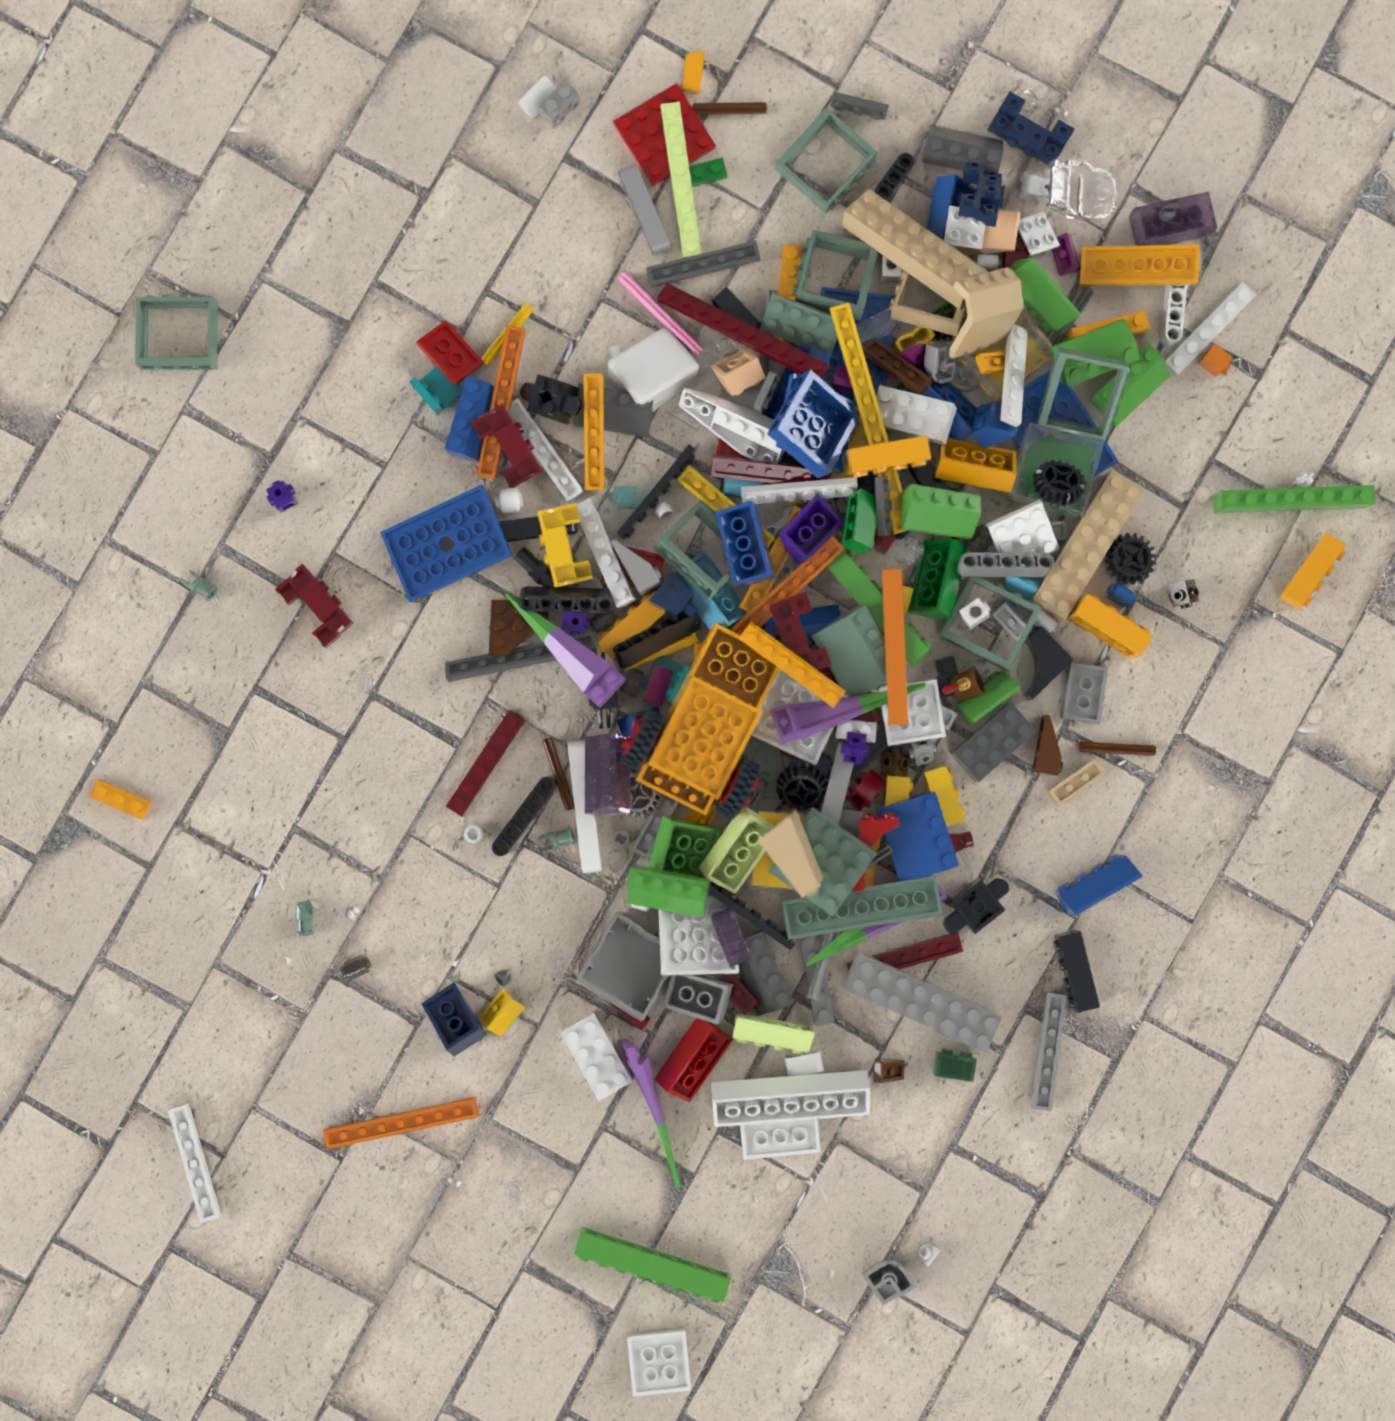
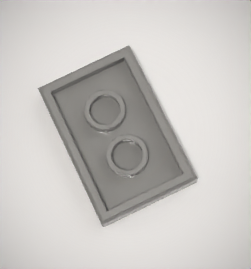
M1071 662L1068 665L1061 711L1062 719L1100 724L1108 667Z

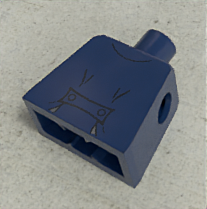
M673 572L670 573L649 600L652 606L675 618H678L682 612L692 618L698 608L690 603L694 594Z

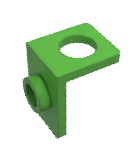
M946 301L934 308L932 314L936 315L949 307L953 315H955L957 307Z

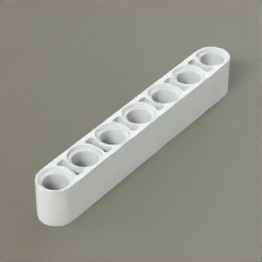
M587 739L569 741L568 754L583 874L602 871V861Z

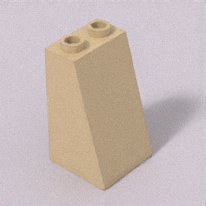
M794 810L764 833L758 841L803 898L807 894L810 897L819 890L823 875L799 815Z

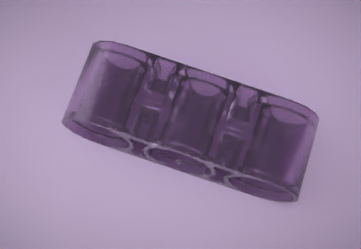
M726 908L711 914L713 926L729 966L734 967L750 961V954L733 910Z

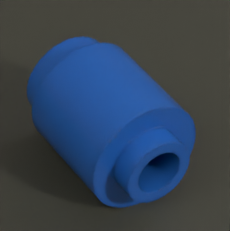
M1119 582L1112 583L1106 591L1108 594L1107 598L1122 608H1130L1136 599V595L1133 594L1134 592Z

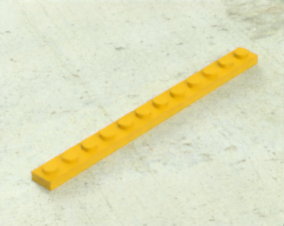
M848 302L830 308L831 316L868 446L889 442L850 304ZM887 468V472L877 474V477L888 476V480L891 482L889 500L892 502V510L890 511V519L893 521V533L898 534L908 531L901 527L900 493L903 490L897 471Z

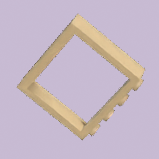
M903 270L900 281H902L901 285L897 284L895 290L896 298L891 299L889 310H892L891 319L957 336L965 317L967 306L964 305L961 309L957 308L953 319L902 306L913 278L912 275Z

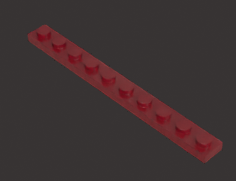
M668 283L657 296L658 302L799 374L812 370L822 379L829 368L827 363Z

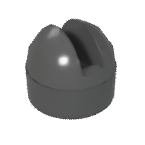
M1165 205L1159 212V217L1164 222H1170L1176 215V209L1172 205Z
M500 970L494 975L496 981L502 987L511 981V974H506L508 970Z

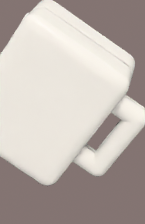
M661 328L623 352L618 350L619 347L617 345L609 348L612 358L608 361V378L618 390L628 391L636 404H645L653 400V412L683 388L692 384L699 373L698 362L668 328Z

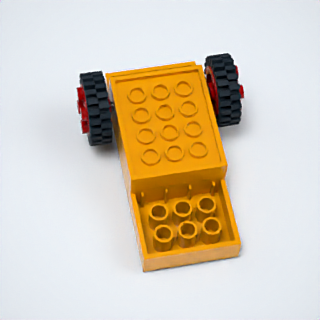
M714 623L665 719L663 715L649 708L645 710L639 720L635 719L631 726V730H633L631 736H627L622 744V747L625 749L620 763L636 771L639 769L635 777L636 781L704 815L707 814L714 799H717L716 811L734 819L740 813L741 808L745 809L750 801L748 797L752 791H755L759 783L757 779L760 765L745 757L740 760L739 758L763 712L759 709L780 669L739 639L740 635Z

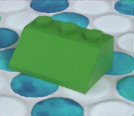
M996 670L987 677L989 680L984 683V695L958 701L959 703L955 707L968 724L975 723L1021 689V686L1005 671L998 673Z

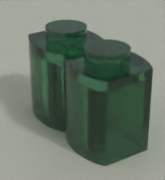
M942 1048L941 1051H936L933 1075L974 1082L977 1058L973 1057L970 1052L961 1051L960 1054H954L953 1050Z

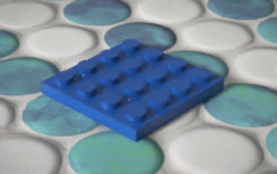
M794 373L789 375L785 400L799 375ZM809 388L786 430L823 461L845 420ZM840 395L847 403H849L855 409V401ZM849 441L843 446L841 456L833 465V472L840 474L844 470L845 452L848 449ZM776 442V447L785 450Z

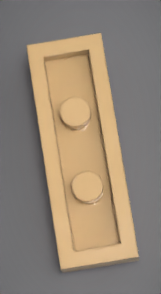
M1093 758L1047 790L1056 805L1060 807L1106 775V772L1096 758Z

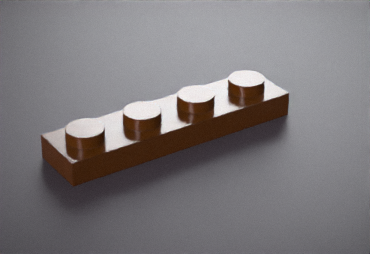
M874 338L862 348L864 356L916 394L920 395L932 384L930 377L878 339Z

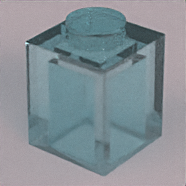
M614 486V492H610V503H613L614 509H636L637 487Z

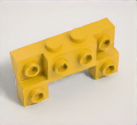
M572 503L537 511L542 534L539 535L542 546L546 547L547 553L544 554L546 565H550L554 587L593 579L589 559L574 562L566 525L580 522L577 504Z

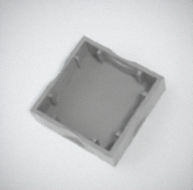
M616 912L575 982L642 1022L669 976H661L660 937L651 935L637 923Z

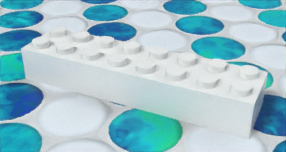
M867 1070L711 1082L714 1127L870 1115V1085Z

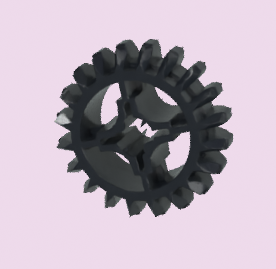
M1052 459L1050 463L1046 461L1038 467L1033 476L1032 486H1034V492L1038 493V498H1043V502L1048 501L1050 506L1056 504L1057 507L1063 505L1066 508L1068 505L1073 506L1075 502L1081 499L1085 491L1086 481L1084 480V475L1080 474L1081 469H1075V465L1070 466L1068 461L1062 463L1061 460L1055 462Z
M1126 533L1124 537L1119 535L1117 540L1115 539L1108 549L1110 552L1105 554V557L1109 559L1104 560V564L1110 565L1106 568V571L1112 570L1113 572L1110 574V577L1117 575V582L1123 578V584H1128L1130 581L1131 585L1136 583V580L1140 583L1143 581V578L1149 577L1148 572L1154 571L1151 566L1157 563L1152 560V558L1156 557V554H1151V551L1155 547L1149 548L1147 545L1150 544V541L1143 542L1144 536H1140L1137 539V533L1132 534V536ZM1131 544L1136 546L1137 549L1132 551L1123 545ZM1117 552H1119L1118 555L1121 557L1119 565L1116 558ZM1141 553L1144 558L1143 566L1139 558ZM1135 554L1132 557V561L1126 563L1128 561L1127 558H1129L1128 556ZM1126 567H1130L1132 570L1135 569L1138 573H1127L1123 571V569Z
M799 762L797 766L791 764L790 769L785 767L783 772H780L776 782V792L779 800H783L784 805L789 804L790 809L796 807L797 811L800 808L806 811L808 807L814 808L815 805L820 806L821 802H824L828 780H826V775L822 774L821 769L816 770L815 765L809 767V764L806 763L803 766Z

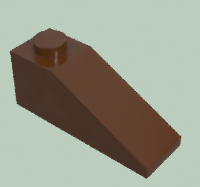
M1042 715L1031 772L1058 776L1063 769L1061 752L1050 715Z

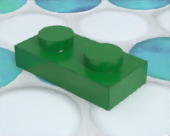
M723 157L689 166L692 187L728 177Z

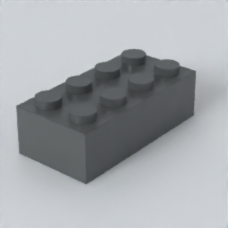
M1012 702L1006 703L950 754L975 782H980L1037 730Z

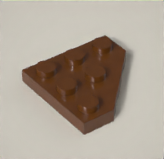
M491 600L489 656H509L518 645L524 643L534 634V630L510 600ZM535 611L549 621V611Z

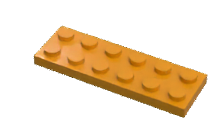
M1200 245L1082 247L1080 286L1198 285Z

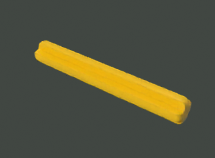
M525 303L508 325L520 328L533 312V307ZM506 327L481 357L484 362L483 364L489 366L502 351Z

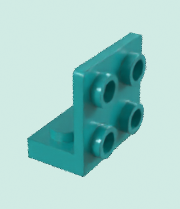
M437 367L433 368L419 381L416 377L409 381L437 416L461 396L463 389L460 383L453 386Z
M661 656L654 661L642 688L647 689L654 665L672 670L673 673L665 700L673 703L690 667L683 666L665 656Z

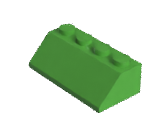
M1033 257L1015 260L1010 265L1009 269H1012L1021 281L1023 304L1028 309L1027 312L1031 317L1038 320L1040 327L1044 331L1056 332L1081 314Z
M1125 319L1051 346L1054 359L1058 347L1127 361L1128 364L1140 359L1136 340ZM1066 358L1060 382L1069 387L1116 368Z
M1150 343L1139 353V360L1128 364L1130 369L1129 379L1124 381V394L1122 399L1119 398L1118 412L1111 421L1115 428L1170 377L1163 357ZM1116 375L1089 400L1102 415L1104 414Z
M911 484L900 493L902 529L968 540L973 538L981 515L980 495Z
M633 865L630 868L627 885V904L704 918L711 879Z

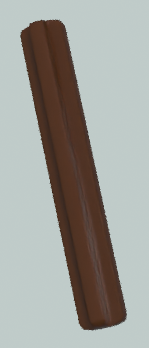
M766 102L693 103V110L697 115L766 114L767 104Z
M551 737L543 739L542 743L565 810L575 809L574 800L553 739Z
M1080 742L1079 751L1154 756L1156 754V746Z

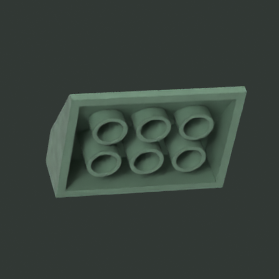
M865 605L855 606L810 636L818 649L826 647L832 664L829 669L839 686L846 691L845 694L849 697L863 695L887 682L885 639Z

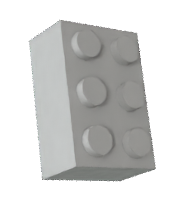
M671 975L663 1007L711 1023L720 1024L725 1016L733 984L704 975Z

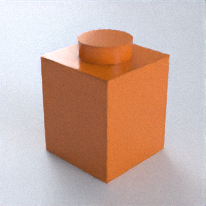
M1214 344L1208 349L1198 364L1216 377L1220 373H1226L1231 367L1229 362L1233 357L1217 344Z

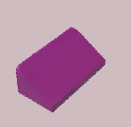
M1066 232L1057 236L1056 238L1060 246L1053 248L1052 252L1059 275L1062 276L1081 270L1071 235Z
M923 343L904 349L901 352L902 358L920 371H925Z
M654 665L643 702L662 708L673 673L672 670Z

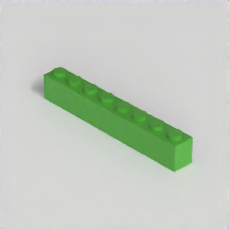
M1374 485L1221 490L1214 494L1215 513L1367 508L1375 504Z
M843 551L827 568L859 605L867 607L876 625L885 634L883 595L878 591L881 587L874 579L870 582L866 577L868 572L862 565L857 567L854 563L856 559L849 551L847 553ZM904 621L906 660L912 667H915L931 653L928 649L931 645L924 637L920 639L916 635L918 630L912 623L907 624Z
M582 1227L574 1253L582 1261L592 1260L601 1267H614L617 1272H629L639 1279H644L645 1277L658 1285H663L664 1283L670 1285L676 1291L686 1290L692 1296L700 1297L701 1295L714 1303L719 1301L724 1303L731 1281L729 1273Z

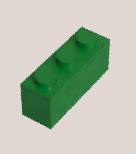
M859 489L849 495L842 546L860 555L871 550L874 545V534L877 526L875 495L863 489Z

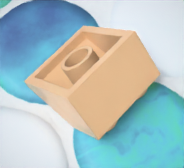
M742 349L711 366L724 389L732 396L743 393L744 389L760 384L761 380L766 378L758 358L746 349Z

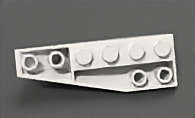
M683 389L678 406L738 453L752 460L780 462L785 450L776 447V442L767 435L774 422L773 419L731 401L696 390Z

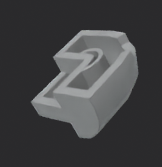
M944 339L937 342L929 340L926 342L924 370L928 377L937 383L953 380L956 361L949 360V349L952 346L951 340Z
M886 1259L880 1261L862 1272V1276L883 1306L897 1296L901 1298L917 1287L907 1270L894 1260Z

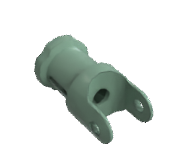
M189 570L190 574L196 579L191 583L181 579L182 584L193 592H198L204 596L206 601L211 600L218 588L215 585L211 586L202 576Z
M568 827L565 831L557 833L554 831L538 837L539 840L549 838L553 843L550 846L544 847L542 851L557 849L559 846L568 843L575 844L571 827Z
M309 901L297 903V912L295 914L298 926L296 936L314 935L311 929V919H313L311 903Z

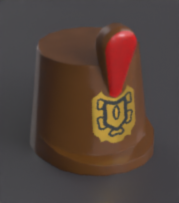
M975 666L951 677V685H945L942 688L943 694L949 695L954 693L958 701L985 694L982 677Z

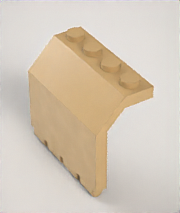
M1006 267L956 281L953 287L966 300L968 318L949 349L950 357L956 358L998 345L1006 338L1024 308L1021 281L1012 269Z

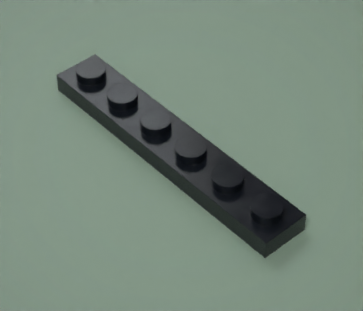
M690 444L618 530L617 536L622 540L632 536L636 530L634 529L638 522L641 524L646 519V512L650 507L652 509L655 508L660 501L658 499L659 496L669 491L672 486L670 483L673 479L677 480L684 472L682 468L686 464L690 465L695 459V448Z
M710 880L708 892L710 895L791 951L795 943L793 940H788L786 930L781 932L770 919L764 920L761 918L762 914L754 908L750 910L745 906L746 903L738 897L734 899L730 896V891L722 886L720 888L717 887Z

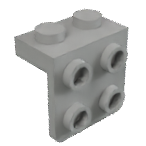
M769 371L767 378L761 380L760 384L744 389V392L739 395L732 396L729 394L727 400L762 414L764 409L767 410L770 404L772 392L775 393L777 389V374Z

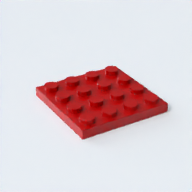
M677 83L613 121L614 127L652 187L670 177L661 104L680 102L689 165L716 149V144Z

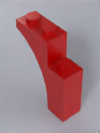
M883 813L882 816L875 817V814H864L858 820L860 841L872 848L881 836L899 826V815L894 816V813ZM865 871L851 891H864L866 887Z

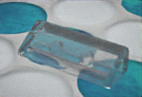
M889 308L856 325L862 348L874 338L880 340L899 330L898 320L891 319L892 311Z

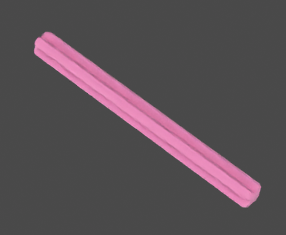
M623 272L618 277L619 282L696 356H699L704 351V348L626 272Z

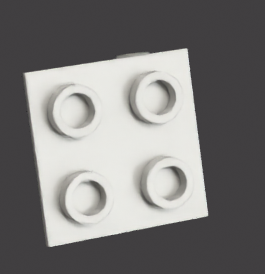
M949 205L944 241L953 248L959 246L982 250L985 224L975 218L958 216L959 207Z
M1044 212L1019 220L1018 231L1030 256L1041 252L1047 254L1051 249L1060 246Z

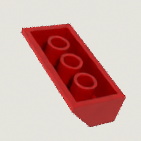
M696 1018L654 1080L666 1092L690 1103L734 1038L713 1023Z

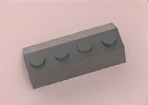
M930 125L922 162L964 171L965 162H978L979 164H984V171H995L998 173L1003 155L1004 141Z
M578 383L580 390L577 398L584 401V384ZM604 387V431L648 438L653 413V400L645 404H636L628 391ZM584 411L580 416H574V426L584 427Z
M762 930L738 939L739 975L743 984L759 1001L754 1007L757 1015L760 1016L774 1012L794 1003Z

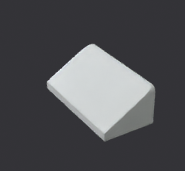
M544 75L519 100L520 107L534 119L539 114L538 106L556 87Z
M1006 600L992 614L1016 641H1018L1029 621L1009 600Z

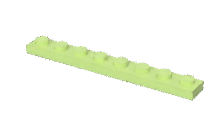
M680 102L661 104L660 107L682 258L702 253Z

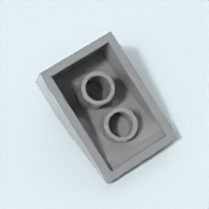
M616 540L611 541L614 550L641 597L661 586L662 576L657 567L652 568L650 563Z

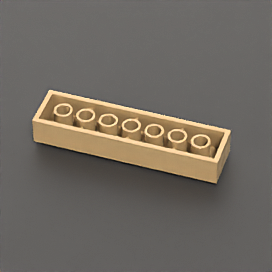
M870 189L844 210L842 227L958 309L966 305V300L953 287L956 281L988 272Z
M1113 470L1107 473L1067 537L1068 540L1064 542L1056 555L1053 567L1043 577L1038 590L1031 600L1039 603L1040 608L1059 622L1066 620L1145 490Z

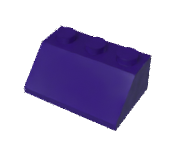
M816 494L779 535L785 551L799 565L806 562L844 521L819 494Z

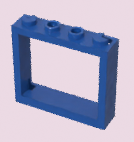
M809 370L798 377L767 435L819 478L826 474L829 475L833 471V465L841 456L843 446L849 441L851 431L857 426L860 414L812 370ZM809 388L845 420L823 461L786 430Z

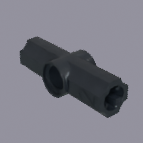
M525 546L520 549L514 559L528 572L527 574L538 585L554 587L551 569L543 561L538 560Z

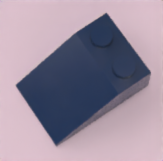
M454 982L421 1003L446 1051L454 1057L487 1036L479 1019Z

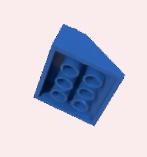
M928 791L875 809L877 816H882L883 813H894V816L899 815L900 818L899 826L884 834L886 843L893 850L890 856L899 882L918 879L959 866L935 791Z

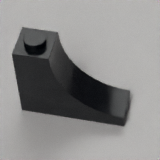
M1043 627L1033 628L1025 641L1035 663L1032 684L1024 694L1028 700H1033L1074 660Z

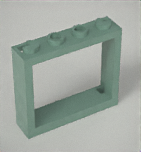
M826 107L776 162L775 170L826 214L829 210L833 211L839 204L838 200L842 195L844 197L848 195L854 182L858 183L863 178V172L867 168L871 169L877 161L875 160L877 151ZM826 124L866 158L827 202L788 168Z
M813 230L811 238L807 237L805 248H808L807 253L803 252L801 264H804L803 269L799 268L796 279L800 281L799 285L795 284L792 294L796 296L795 301L831 313L830 308L847 303L803 292L814 247L866 259L867 264L857 305L849 303L853 318L861 320L878 251L865 242Z
M184 294L181 297H174L172 295L136 297L135 365L141 370H217L218 302L212 296H205L203 294L200 297H193ZM209 308L208 357H148V309Z
M1058 347L1036 418L1037 426L1105 441L1107 434L1109 435L1110 431H1112L1111 421L1117 415L1119 398L1122 399L1124 394V381L1129 379L1130 369L1127 361ZM1066 358L1118 369L1099 428L1048 417Z
M698 501L658 539L653 549L705 597L711 600L732 579L730 570L716 583L669 540L694 515L722 539L716 514L703 502Z
M970 577L954 607L952 619H948L940 633V638L1009 672L1042 608L1039 607V603L1033 600L1026 601L1022 599V595L1015 591L1010 593L1004 590L1005 587L995 582L992 584L988 582L986 577ZM974 583L1033 612L1008 660L949 631Z

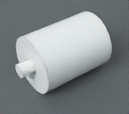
M976 254L975 263L987 271H995L998 269V265H1001V261H998V255Z
M1042 609L1035 625L1038 628L1043 627L1048 634L1051 631L1053 633L1056 632L1055 627L1058 623Z

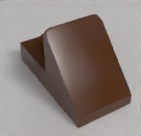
M876 1058L874 1060V1082L886 1083L904 1080L905 1060Z

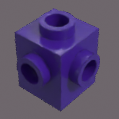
M283 480L271 483L270 487L266 489L268 496H266L271 506L275 505L276 509L281 513L298 504L294 497L296 492L293 486Z
M563 612L561 624L563 632H569V636L585 634V631L589 630L590 619L587 618L586 613ZM574 621H579L577 625H573Z
M847 732L846 742L841 743L840 753L844 754L843 762L863 764V758L868 757L869 745H865L867 734Z

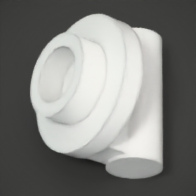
M924 1244L918 1251V1258L929 1267L940 1250L931 1244Z

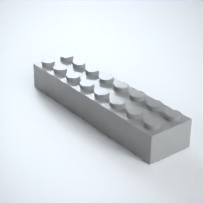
M857 951L842 984V987L848 992L986 1053L1002 1019V1016L997 1012Z

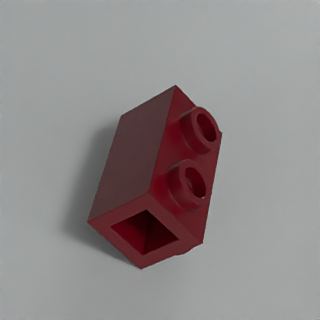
M873 769L867 774L863 772L856 779L857 782L850 786L848 789L850 793L845 798L859 812L864 807L868 809L883 792L881 788L885 781Z

